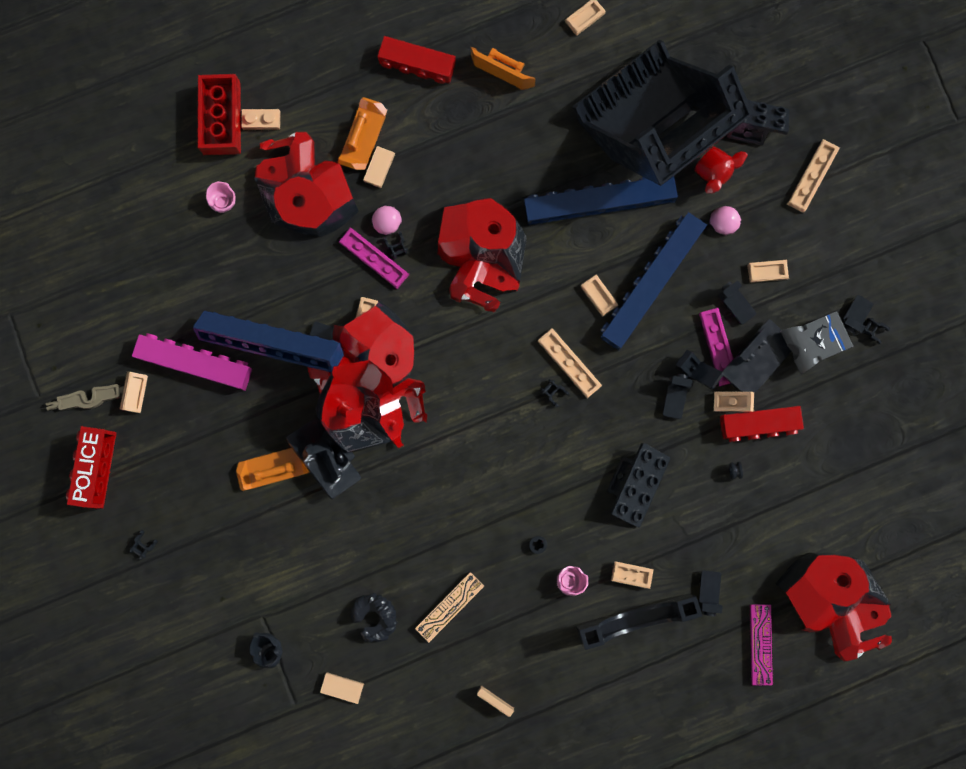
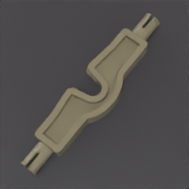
M114 384L94 387L92 389V399L89 401L84 391H77L57 397V401L46 403V406H48L46 408L48 411L57 408L64 411L78 407L93 409L105 401L122 398L124 386L120 387V385Z

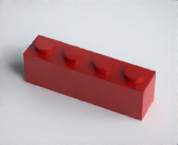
M384 36L378 54L379 64L385 68L391 69L393 67L399 69L402 73H414L420 78L426 79L428 77L441 84H450L456 65V56L387 36Z
M801 406L720 416L723 439H729V442L741 441L740 437L747 436L748 440L760 439V435L767 434V438L777 437L781 432H786V435L798 434V430L804 429Z

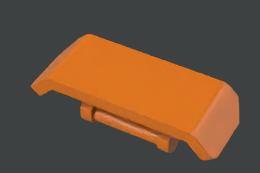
M470 47L471 57L476 67L522 90L535 86L534 77L521 73L524 63L518 62L494 48L486 56L478 52L476 48ZM494 58L497 59V60H499V61H501V62H503V63H505V64H507V65H509V66H511V67H513V68H515V70L512 69V68H510V67H508V66H506V65H504V64H502V63H500V62H498V61H496V60H494Z
M365 97L361 98L343 151L338 158V163L356 170H365L367 168L387 113V109L380 102Z
M292 448L239 462L236 469L242 491L310 473Z

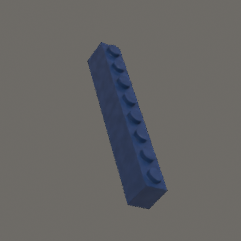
M674 176L662 186L643 177L634 182L624 180L620 184L615 185L605 183L601 187L596 188L594 186H586L583 190L577 191L575 189H567L564 193L558 194L557 192H549L545 196L530 195L524 199V208L528 226L674 203L678 195Z
M688 212L685 217L681 215L675 224L678 226L675 232L670 231L665 238L667 241L664 247L660 245L654 254L656 256L654 262L649 261L643 269L646 272L642 278L639 276L633 284L635 287L633 292L630 293L628 291L622 299L625 302L621 309L619 307L615 309L611 315L614 318L610 324L606 322L601 329L603 333L601 339L617 350L622 348L707 226V224Z
M203 311L193 326L198 339L201 341L327 372H332L333 367L338 366L344 356L341 345L337 341L309 336L300 332H292L283 328H275L266 324H258L249 320L237 319L233 316L220 315L216 312Z

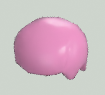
M218 181L212 183L207 188L206 200L214 211L224 213L231 210L235 205V193L228 183Z
M391 206L378 208L372 216L373 227L380 234L389 235L396 232L402 222L400 212Z
M719 207L711 213L710 224L719 234H733L741 224L739 213L732 207Z
M567 566L559 572L557 586L565 595L576 596L583 593L587 588L588 576L579 567Z

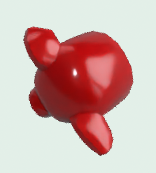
M712 147L695 167V172L708 182L705 192L715 193L719 191L722 185L731 178L734 169L743 165L748 154L740 151L731 157L719 148Z

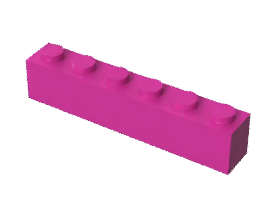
M146 333V336H138L132 357L246 391L252 373V368L248 367L247 362L237 360L236 363L231 362L227 356L219 355L214 357L211 356L212 352L203 349L197 352L193 350L194 347L182 344V347L175 345V341L164 339L163 342L157 340V336Z

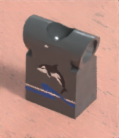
M837 311L804 326L791 327L780 331L787 346L793 352L794 362L800 374L808 371L819 361L853 347Z

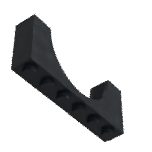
M687 593L580 624L576 628L581 645L585 650L605 645L610 639L634 630L667 622H684L702 617L697 597Z

